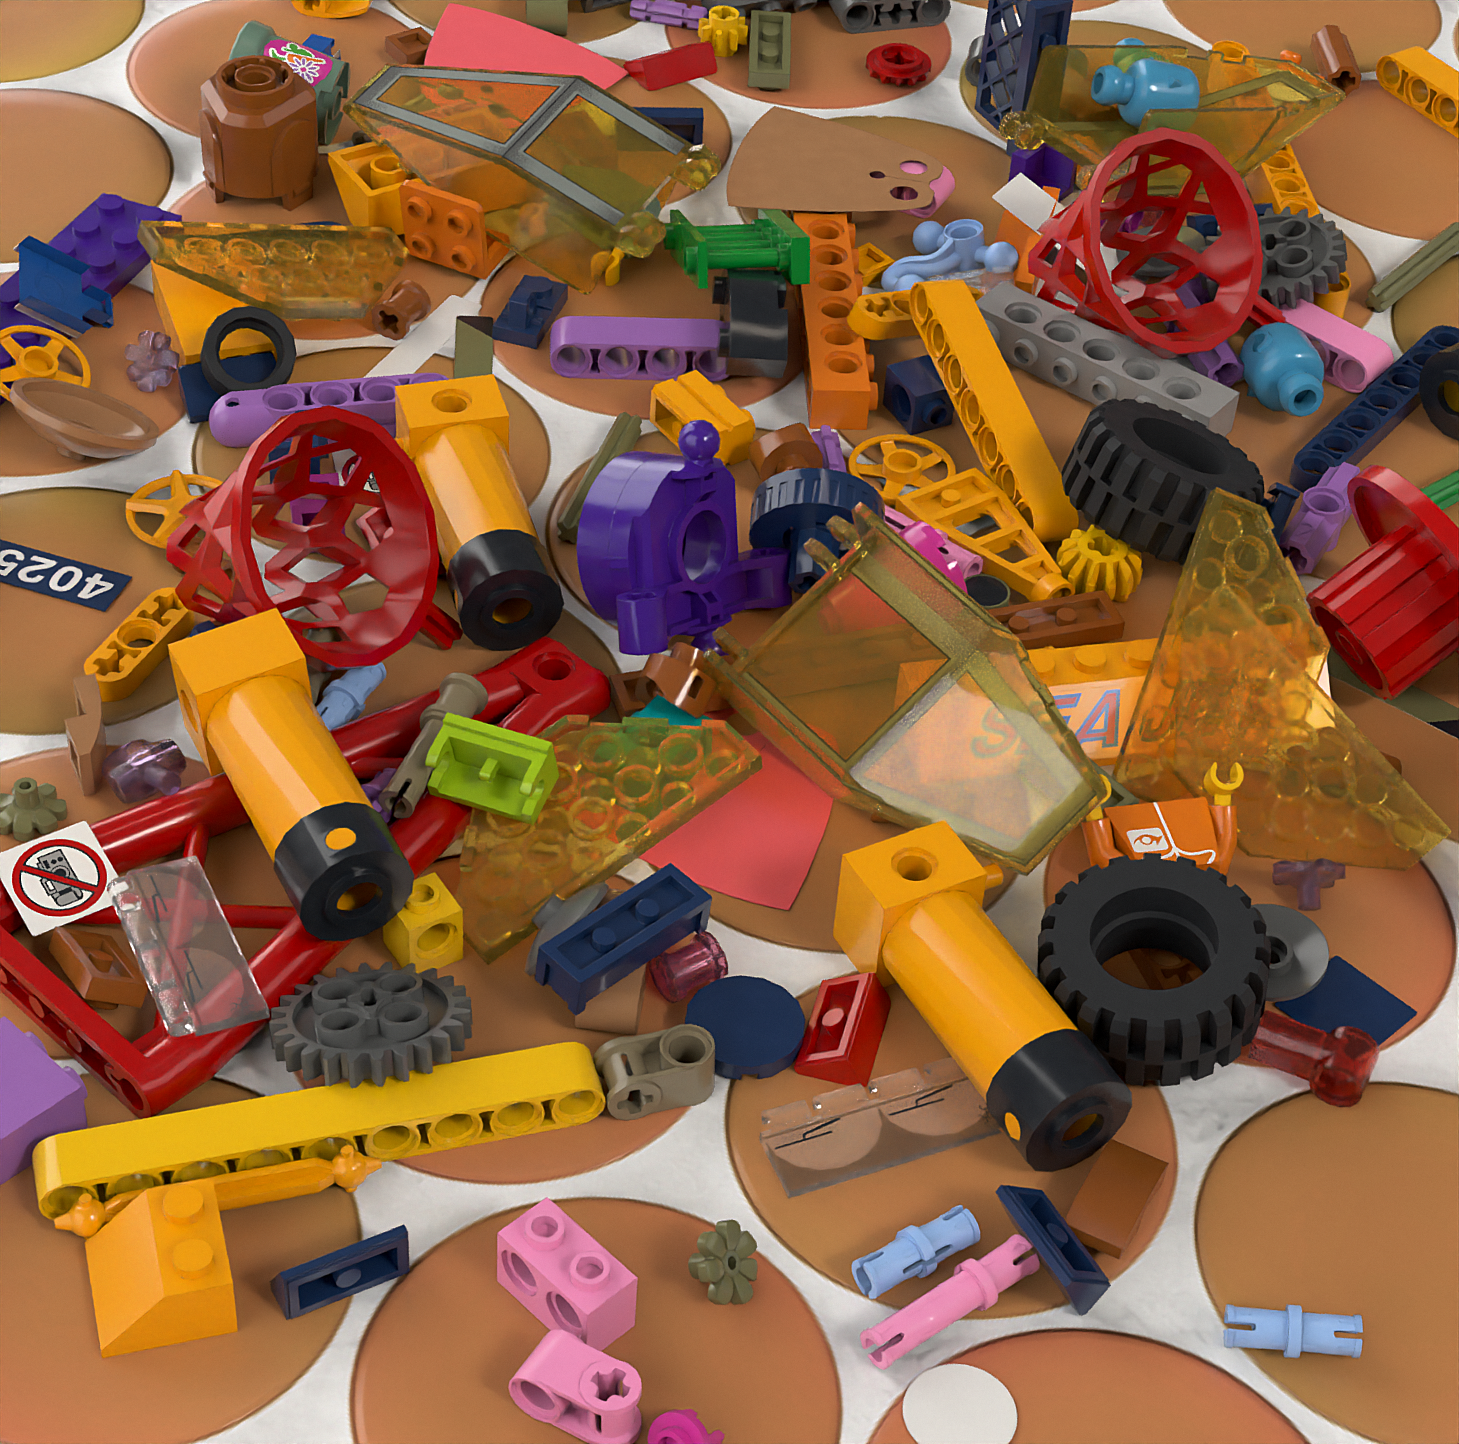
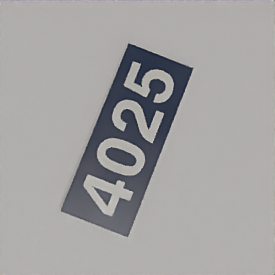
M0 539V582L105 612L132 579V576Z

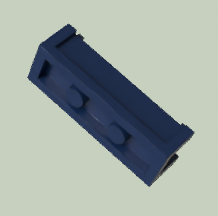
M669 863L538 947L535 980L542 986L546 984L551 986L553 991L568 1003V1009L577 1016L585 1010L588 1001L691 933L695 932L699 935L707 930L712 896L672 863Z

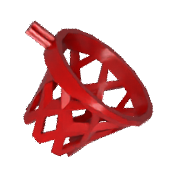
M1160 127L1121 140L1097 166L1089 185L1077 199L1061 212L1047 219L1038 228L1037 231L1044 236L1028 254V272L1045 281L1036 297L1104 329L1129 336L1134 342L1162 359L1210 351L1236 333L1245 320L1257 328L1275 322L1285 323L1286 317L1282 315V311L1257 294L1261 284L1263 253L1257 212L1239 173L1211 143L1196 134ZM1150 154L1171 158L1149 166ZM1132 157L1129 173L1108 183L1111 174L1128 158ZM1180 164L1190 170L1177 198L1148 196L1149 174ZM1201 182L1209 202L1194 200ZM1121 185L1114 201L1101 203L1103 196L1108 191ZM1164 211L1146 236L1119 231L1129 215L1136 212ZM1188 212L1214 215L1222 233V236L1201 254L1176 239ZM1100 220H1105L1100 228ZM1100 241L1104 247L1130 252L1111 271V280L1100 251ZM1058 243L1061 245V248L1053 265L1044 261V259L1055 244ZM1152 257L1180 267L1158 283L1147 284L1132 276ZM1077 259L1085 267L1088 277L1086 286L1075 274ZM1198 273L1219 285L1214 302L1190 309L1186 308L1176 293L1180 287ZM1112 284L1128 294L1119 298L1114 292ZM1060 291L1077 302L1078 306H1073L1055 298ZM1146 305L1161 317L1143 318L1133 316L1130 311ZM1173 322L1181 332L1159 334L1146 328V325Z
M327 405L281 416L251 444L240 466L221 485L191 500L178 512L186 520L167 539L166 561L186 573L174 591L186 609L210 617V621L214 625L224 626L277 608L281 614L302 606L316 618H322V621L301 622L285 618L281 614L306 657V663L321 673L375 666L409 644L418 631L442 650H449L453 641L460 640L463 634V630L459 628V623L432 602L437 587L440 561L435 513L417 467L384 427L362 414ZM313 435L338 441L312 448ZM293 437L287 455L263 465L271 451L287 438ZM349 448L360 456L343 486L310 481L311 458ZM279 467L272 484L255 486L256 480L264 473ZM371 471H373L380 494L363 490ZM295 499L328 500L307 526L275 519L285 503ZM356 503L386 509L394 531L369 552L341 533ZM252 505H260L252 517ZM252 527L258 536L287 543L282 550L265 563L264 578L284 591L271 597L265 591L251 545ZM202 529L206 534L194 555L185 547ZM223 551L232 560L235 571L233 582L221 568ZM312 551L344 565V567L317 582H306L289 572L290 569ZM364 574L369 575L389 589L382 608L352 615L339 595L340 591ZM201 586L224 602L223 605L197 594ZM334 628L344 641L316 642L303 637V630Z

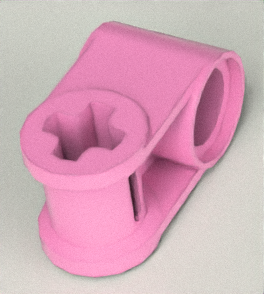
M551 1330L548 1332L509 1382L508 1388L511 1397L526 1414L536 1420L550 1423L588 1444H633L638 1439L642 1430L641 1413L637 1407L641 1397V1378L637 1370L627 1362L617 1360L585 1344L581 1339L563 1330ZM620 1380L623 1381V1395L620 1394ZM599 1415H601V1431L599 1430Z

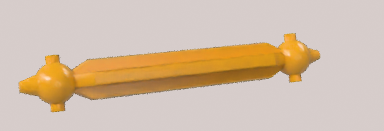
M345 1145L341 1148V1152L334 1156L332 1161L312 1157L123 1192L105 1203L92 1198L90 1194L86 1193L79 1196V1201L71 1207L70 1211L54 1219L55 1228L73 1231L78 1236L84 1237L87 1241L145 1190L212 1177L219 1211L315 1194L323 1191L333 1183L343 1187L346 1192L351 1193L357 1190V1186L365 1181L367 1175L382 1168L380 1158L363 1156L360 1152L354 1150L353 1146Z

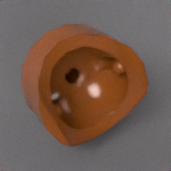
M801 422L764 435L751 442L748 448L749 460L762 482L785 471L801 468H822L823 455L808 429Z
M676 642L670 656L650 653L637 681L635 697L648 705L659 695L694 718H700L704 714L717 686V683L703 672L709 656L703 651L682 642ZM656 685L660 688L659 691L654 690Z

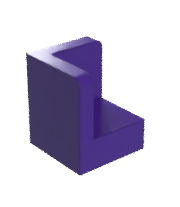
M1035 137L1012 153L1008 183L1021 172L1041 189L1043 186L1059 188L1058 202H1061L1073 193L1078 156L1073 152Z

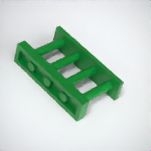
M678 209L670 210V223H663L664 250H670V255L698 289L708 288V270L775 267L791 285L810 284V237L780 209H758V219H752L751 224L693 226Z

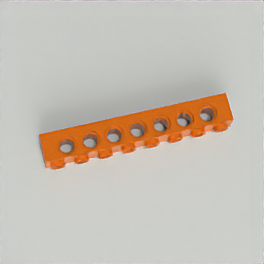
M787 210L786 216L810 237V284L794 285L809 429H820L821 425H828L831 429L867 430L868 412L877 410L878 384L873 382L874 356L869 354L870 339L857 334L847 322V317L857 298L862 295L863 290L862 273H858L859 249L855 248L856 231L855 223H851L852 212Z

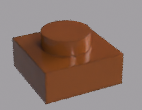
M422 27L386 36L385 51L403 67L423 68L427 49L433 36Z

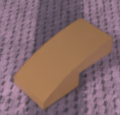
M95 673L73 678L77 716L64 719L70 761L84 797L96 794L103 777L107 756L102 702Z

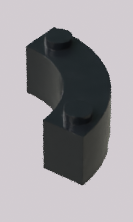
M745 268L724 269L722 276L713 277L712 304H720L719 321H725V328H719L717 357L725 358V374L773 378L783 377L788 360V309H781L784 308L786 299V282L781 272Z

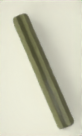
M1453 222L1368 290L1369 297L1365 300L1368 308L1374 307L1377 312L1385 311L1459 251V222Z
M623 412L617 416L557 522L559 528L557 536L560 540H569L573 544L577 543L582 508L594 480L610 461L621 454L632 451L642 432L640 428L642 420L637 414L631 416L627 412Z

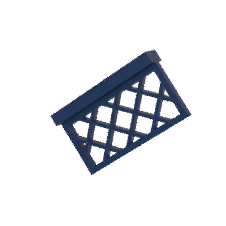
M989 0L975 110L1008 140L1006 153L1010 157H1012L1014 151L1035 137L1052 143V138H1044L1030 128H1054L1073 0ZM1014 5L1016 6V10L1021 23L1020 27L1018 25L1016 15L1013 9ZM1002 19H1003V22H1004V25H1005V29H1006V32H1007V35H1006V36H1005V34H1004V30H1003V27H1002V24H1001ZM1009 43H1010V46H1011V49H1012V52H1013V56H1014V59H1015V62H1016L1015 65L1013 64L1012 57H1011V54H1010V51H1009V47H1008V44H1009ZM996 57H998L1002 73L999 72ZM1004 80L1010 97V102H1008V98L1003 85ZM991 94H993L996 108L990 103Z

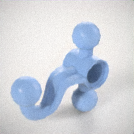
M960 219L947 224L945 228L936 221H925L916 227L912 239L915 249L923 255L904 257L894 262L882 274L881 285L885 292L911 290V287L916 282L973 278L984 273L986 269L995 277H1006L1013 274L1018 267L1019 255L1016 248L1008 242H996L986 246L983 225L979 221Z

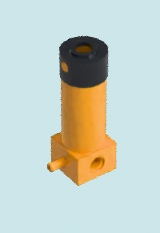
M494 374L395 386L396 438L394 440L416 465L434 509L438 549L447 573V583L463 633L475 645L492 651L516 650L526 647L539 638L546 636L560 620L564 600L548 553L540 542L509 459V413Z
M274 608L168 644L184 726L211 777L223 772L227 774L274 863L273 869L306 931L321 940L345 941L365 936L384 926L402 910L411 895L414 873L383 817L378 811L374 810L314 706L306 657L278 609Z
M945 820L843 854L833 929L834 939L860 974L875 972L883 987L898 983L987 1103V1109L1027 1163L1036 1171L1053 1172L1071 1167L1083 1161L1108 1143L1127 1119L1132 1107V1092L1092 1041L1082 1031L1077 1029L982 909L985 890L1002 884L1004 878L1002 869L995 863L982 867Z

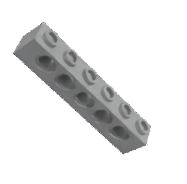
M1004 281L976 301L1004 361L1097 406L1111 399H1118L1119 401L1125 398L1135 399L1138 403L1146 401L1157 404L1159 408L1179 412L1183 417L1192 421L1196 420L1206 425V428L1215 434L1219 433L1225 437L1232 431L1240 392L1170 359H1162L1134 342Z

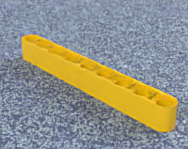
M563 1042L432 1066L433 1072L430 1074L414 1069L409 1071V1081L403 1082L395 1075L388 1076L381 1087H378L372 1079H363L357 1088H351L348 1081L331 1086L314 1087L65 1132L45 1138L33 1149L32 1163L38 1206L43 1216L54 1220L70 1211L71 1207L79 1201V1196L82 1194H90L92 1198L105 1203L123 1192L312 1157L332 1161L334 1156L341 1152V1148L345 1145L353 1146L354 1150L360 1152L363 1156L380 1158L382 1163L578 1126L598 1117L605 1108L606 1100L590 1050L581 1043Z

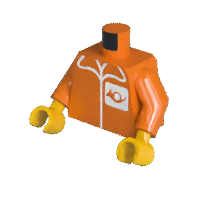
M1216 762L1206 772L1203 783L1207 792L1214 796V806H1209L1206 797L1106 807L1103 808L1102 812L1101 805L1108 800L1112 790L1108 778L1103 774H1098L1092 779V789L1098 796L1082 811L1085 813L1086 821L1081 822L1091 867L1097 864L1103 869L1109 866L1110 859L1128 855L1129 860L1143 859L1144 853H1161V859L1176 861L1178 856L1194 860L1196 868L1206 871L1210 866L1226 876L1237 848V806H1231V794L1243 781L1244 773L1241 765L1237 762L1232 765L1230 770L1231 784L1229 785L1223 784L1217 779Z

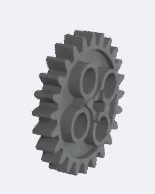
M1285 207L1280 214H1274L1271 208H1267L1264 216L1258 217L1263 264L1261 284L1257 294L1278 309L1281 304H1287L1291 309H1296V300L1303 299L1306 302L1312 303L1314 302L1313 292L1327 294L1329 293L1328 283L1338 284L1340 282L1339 273L1346 272L1347 250L1343 231L1336 230L1335 221L1332 220L1324 223L1323 214L1321 213L1308 218V209H1303L1296 215H1292L1290 207ZM1219 226L1217 227L1218 236H1207V246L1199 248L1200 254L1222 236ZM1199 273L1202 289H1208L1210 299L1215 298L1219 285Z
M385 962L379 970H371L367 963H361L358 967V972L349 973L342 967L336 968V977L333 978L316 974L313 976L314 986L298 984L295 986V995H281L279 997L280 1007L271 1009L272 1020L269 1021L272 1049H275L277 1062L286 1061V1070L288 1072L303 1070V1080L306 1081L323 1074L325 1076V1086H331L342 1078L349 1079L351 1088H357L363 1079H372L378 1087L384 1085L386 1077L393 1075L403 1082L409 1081V1071L414 1069L427 1074L432 1073V1061L450 1063L452 1062L451 1051L465 1050V1039L472 1038L473 1025L471 998L466 997L464 985L454 986L453 976L437 978V969L435 968L416 973L414 963L406 965L401 970H393L392 962Z

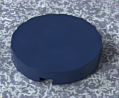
M738 975L717 979L699 989L687 1005L685 1024L700 1026L713 1037L715 1043L716 1074L724 1078L737 1080L742 1079V1074H758L757 1079L773 1077L790 1067L797 1058L803 1043L805 1017L799 1002L784 987L764 978Z

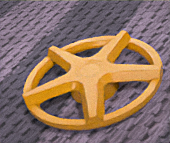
M17 325L0 330V344L16 361L14 366L0 369V395L8 401L12 402L9 396L11 389L3 383L16 381L21 378H47L86 388L90 387L91 370L86 357L72 341L50 329L33 325ZM34 333L52 339L44 347L29 346L24 349L14 341L11 334ZM64 346L79 360L83 371L82 377L58 369L57 357Z
M887 434L870 438L860 443L851 452L847 461L848 474L862 479L861 476L886 479L883 491L876 490L887 506L891 504L896 505V497L902 496L899 493L904 486H913L920 489L935 483L922 474L923 471L944 461L948 468L947 478L956 475L957 471L950 455L940 446L926 439L904 434ZM894 442L916 444L933 451V453L920 457L913 451L897 449ZM880 444L884 454L883 464H859L856 462L862 451L873 445Z
M173 470L170 476L149 482L138 489L130 499L126 500L127 524L132 532L142 541L166 549L168 537L186 520L178 512L191 500L199 497L191 495L187 485H200L214 489L223 482L208 476L182 474L179 470ZM171 487L170 499H145L160 489ZM136 512L164 515V520L153 537L140 529L135 519Z

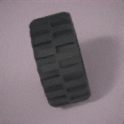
M1126 398L1121 401L1118 399L1108 400L1096 406L1090 412L1061 472L1065 495L1070 497V503L1076 510H1081L1084 513V518L1091 524L1100 526L1105 530V534L1115 540L1120 539L1130 545V548L1138 552H1147L1155 555L1156 559L1168 563L1175 561L1180 566L1193 567L1198 564L1201 568H1206L1215 564L1218 565L1231 558L1264 498L1265 489L1263 476L1260 475L1257 465L1249 461L1245 452L1240 448L1232 446L1229 440L1221 434H1215L1207 429L1206 425L1196 420L1187 419L1181 413L1174 410H1165L1159 408L1157 404L1146 401L1138 403L1135 399Z
M1144 853L1143 859L1129 860V856L1125 855L1110 859L1109 866L1103 869L1096 864L1078 874V884L1070 881L1055 895V903L1046 908L1041 920V933L1038 935L1037 978L1077 1029L1082 1031L1092 1041L1118 1075L1125 1076L1126 1084L1143 1086L1144 1080H1160V1087L1180 1084L1181 1077L1190 1075L1193 1081L1213 1074L1215 1063H1218L1221 1067L1229 1065L1241 1055V1046L1244 1047L1252 1042L1259 1030L1260 1018L1264 1016L1271 961V943L1266 937L1267 925L1261 912L1255 907L1251 908L1252 899L1238 885L1235 884L1232 887H1228L1227 877L1210 866L1206 871L1196 868L1194 860L1178 856L1176 861L1161 859V853ZM1139 948H1152L1176 953L1191 961L1204 974L1196 980L1177 988L1148 990L1117 980L1105 971L1102 965L1112 957L1123 952Z

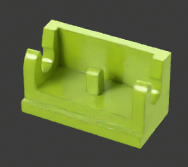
M449 712L446 713L443 719V726L431 745L425 761V766L435 768L427 784L429 794L534 825L560 776L552 742Z

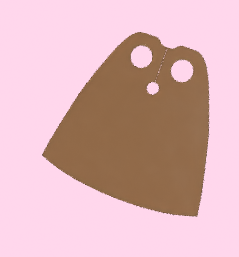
M774 106L752 126L734 156L727 180L728 206L818 212H869L918 209L926 207L932 202L935 192L929 185L931 181L941 177L943 164L926 153L876 134ZM905 161L922 162L927 166V171L921 174H910L900 168V164ZM874 171L882 172L885 174V177L881 179L872 178L870 173ZM895 187H909L916 190L918 196L912 200H900L894 198L890 191Z

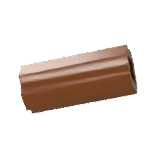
M1325 25L1322 30L1313 34L1310 47L1320 75L1325 77V88L1332 92L1333 97H1347L1350 92L1359 89L1362 76L1347 36L1340 32L1338 26Z

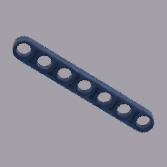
M1441 325L1430 329L1308 442L1294 457L1289 476L1292 486L1304 493L1307 489L1318 484L1329 467L1340 466L1343 462L1356 466L1422 403L1419 393L1420 372L1427 359L1437 352L1459 343V328ZM1376 406H1382L1388 409H1382ZM1353 427H1360V428H1363V429H1366V430H1359V429H1355V428H1353ZM1328 448H1335L1344 452H1336ZM1305 470H1313L1321 474H1312Z

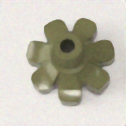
M28 777L21 778L14 783L12 788L13 795L0 794V834L2 835L13 832L15 839L29 842L34 838V829H37L43 835L49 834L58 828L57 821H63L67 818L66 801L57 799L56 787L49 783H43L37 787V782L34 779Z
M736 1220L718 1221L715 1232H703L699 1236L697 1247L700 1252L693 1253L690 1256L688 1262L689 1272L693 1278L699 1279L703 1283H710L708 1299L712 1303L726 1305L731 1301L733 1305L746 1304L753 1297L754 1292L748 1281H755L757 1279L758 1270L757 1261L753 1258H748V1256L755 1252L757 1243L748 1231H741L740 1225Z

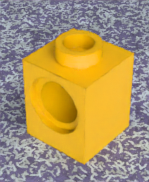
M435 872L413 881L412 893L402 910L383 926V942L401 968L414 963L416 973H421L431 968L439 969L463 959V910Z

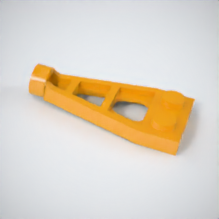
M976 467L896 497V511L915 522L923 521L933 529H940L947 533V540L974 555L977 554L982 557L983 565L981 572L1003 580L1008 587L1026 596L1029 602L1075 595L1074 586L1061 576L1062 571L1014 503H1012L1007 493ZM988 515L993 518L1000 529L974 539L955 527ZM1018 546L1028 558L1012 564L996 554Z

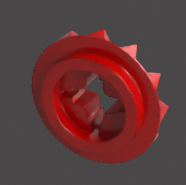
M889 43L876 47L868 53L866 68L869 70L871 77L881 79L883 84L894 83L897 87L900 84L914 86L916 81L922 82L927 79L928 73L931 71V59L926 53L914 46L903 43Z

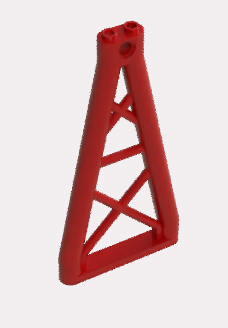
M541 637L495 666L470 675L481 682L489 697L485 709L480 714L474 715L471 719L491 725L500 722L497 725L498 727L552 742L553 746L561 738L608 709L611 702V685L606 675L572 653L563 643L550 637ZM439 688L329 730L357 779H374L375 775L379 771L383 773L385 768H399L414 741L421 733V714L427 706L435 704L440 697ZM225 772L89 824L90 829L117 875L184 849L175 903H163L168 914L167 917L160 902H156L160 926L170 927L153 1030L132 1043L125 1039L9 934L25 924L0 879V991L140 1119L158 1115L209 1081L272 1020L271 1009L280 1007L279 997L281 995H295L296 985H308L313 980L314 975L319 974L354 940L330 941L315 937L306 931L293 906L199 904L209 838L252 822ZM426 787L412 815L408 818H398L389 827L414 873V880L486 811L429 794L428 787ZM127 901L120 902L68 923L157 926L152 902ZM195 927L280 930L179 1025L188 971V963L184 955L186 954L188 960L190 959ZM245 1002L246 1006H248L249 1009H254V1012H252V1010H249V1015L247 1014V1012L243 1013L244 1017L240 1019L242 1017V1010L239 1008L245 1006V1004L242 1003ZM243 1007V1008H242L243 1011H247V1010H248L247 1007Z

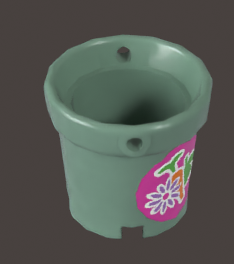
M252 20L245 23L236 37L228 61L242 56L262 55L274 57L289 64L294 73H298L313 86L316 93L318 142L330 145L337 134L343 117V112H339L342 98L347 99L351 77L350 64L338 60L336 57L277 36L272 27Z

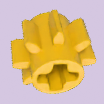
M715 6L709 10V19L699 18L698 37L701 38V42L709 41V43H712L715 56L729 57L737 52L738 44L747 45L748 26L745 25V17H739L737 9L730 6Z

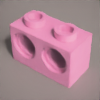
M548 1197L497 1233V1281L550 1331L563 1330L581 1339L585 1344L602 1351L635 1326L637 1277Z

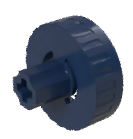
M801 468L785 471L768 478L755 490L751 504L749 543L753 549L762 547L789 549L791 557L788 584L794 592L807 594L812 598L826 596L830 589L836 586L837 577L850 574L869 553L874 555L883 547L885 504L881 495L874 487L864 480L845 472L824 468Z

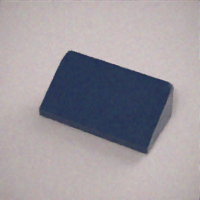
M271 352L220 360L228 375L235 380L246 383L262 381L269 377L276 367V360ZM201 363L180 366L178 368L180 396L190 423L209 421L211 408L222 396L215 392L207 382L202 372ZM230 402L226 406L233 407L239 404Z
M1000 1185L995 1192L1013 1226L1021 1236L1030 1242L1033 1247L1031 1249L1032 1252L1037 1254L1040 1263L1079 1316L1087 1314L1111 1286L1108 1282L1109 1279L1042 1190Z
M403 1224L280 1272L270 1281V1287L286 1320L294 1319L407 1274L409 1272L408 1230Z

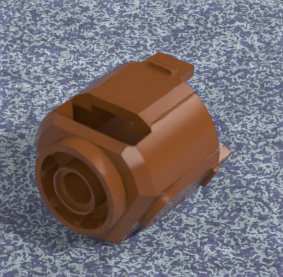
M250 55L225 62L218 68L216 74L200 87L202 109L199 110L202 162L204 165L203 176L206 181V187L215 203L224 202V192L244 198L260 199L282 196L283 208L292 211L313 198V178L317 176L319 171L315 90L306 79L298 73H294L289 64L274 57Z

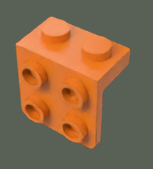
M405 180L399 187L407 254L486 280L512 248L511 233L485 225L484 210L478 202L412 180Z

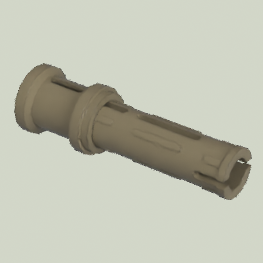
M454 672L448 674L441 682L439 688L440 697L435 704L427 706L420 716L421 733L414 741V744L386 788L379 795L378 801L385 812H390L399 797L402 798V802L396 810L394 817L408 818L414 812L415 806L426 789L432 772L435 769L425 766V761L431 745L443 726V719L446 713L449 712L471 719L474 715L480 714L485 709L489 698L487 691L481 682L465 673Z

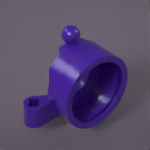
M705 420L690 421L679 432L678 445L682 454L630 451L617 456L598 474L585 499L577 533V562L580 580L585 595L595 612L609 624L618 627L619 652L622 654L639 656L650 655V653H662L668 650V644L672 636L685 635L695 637L690 642V645L703 651L709 658L730 655L731 649L727 639L722 635V627L732 621L731 614L753 608L783 607L792 603V588L788 584L791 557L789 549L762 547L738 553L735 479L724 466L722 460L714 457L719 451L721 439L718 430L713 424Z

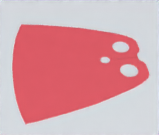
M453 3L448 4L436 27L427 49L423 67L429 69L580 78L601 92L629 73L605 57L550 32L495 13ZM422 77L421 80L422 98L427 100V104L430 103L434 109L439 111L469 105L479 106L486 110L500 108L508 111L512 115V120L508 123H499L508 133L515 132L558 88L556 86ZM484 88L492 89L495 91V95L485 96L481 93V90ZM442 90H455L460 92L465 100L461 104H447L438 98V93ZM577 96L561 114L581 105L586 100Z
M742 706L705 712L703 714L713 719L712 760L653 824L597 798L596 773L594 771L553 800L562 810L590 831L660 869L672 863L700 886L751 903L789 911L803 885L824 835L835 792L804 763L788 757L785 753V746L761 724L756 733L748 736H741L731 732L726 726L727 719L736 713H748ZM805 724L840 756L838 743L832 735L809 724ZM751 753L758 754L762 758V762L758 766H749L744 763L743 757Z

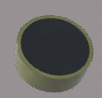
M986 574L972 575L964 579L969 603L968 607L962 610L963 614L1009 606L1010 589L1003 580Z

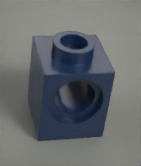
M929 355L887 365L883 405L910 435L952 424L954 405Z

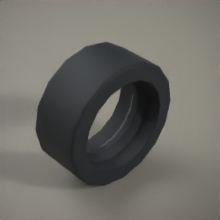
M245 306L232 308L217 316L206 331L200 360L202 372L207 382L215 392L223 396L233 391L268 389L272 386L287 384L293 372L297 353L294 337L283 320L269 310ZM248 328L260 331L270 338L276 347V367L269 377L260 382L246 383L235 380L226 373L221 365L219 357L221 343L228 334L237 329Z

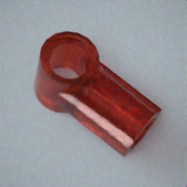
M1265 1010L1251 1043L1248 1058L1309 1081L1312 1092L1321 1101L1343 1108L1358 1104L1362 1098L1378 1061L1379 1047L1368 1033L1359 1028L1343 1026L1327 1033Z

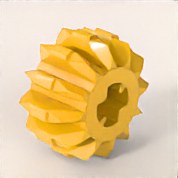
M1090 525L1087 532L1073 529L1070 538L1064 539L1061 547L1058 549L1056 563L1062 571L1061 576L1074 586L1075 595L1105 590L1111 601L1126 602L1129 594L1136 592L1137 585L1141 582L1143 568H1141V552L1130 548L1129 544L1120 539H1113L1105 534V530H1099L1094 525Z

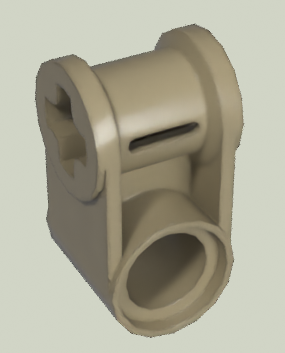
M682 1024L670 1029L634 1037H618L600 1046L593 1057L597 1075L605 1079L609 1090L606 1097L608 1110L616 1119L636 1120L656 1112L683 1106H696L705 1102L712 1095L715 1088L714 1039L707 1030L693 1024ZM622 1055L627 1056L626 1065L623 1064ZM630 1091L633 1097L632 1102L628 1101Z

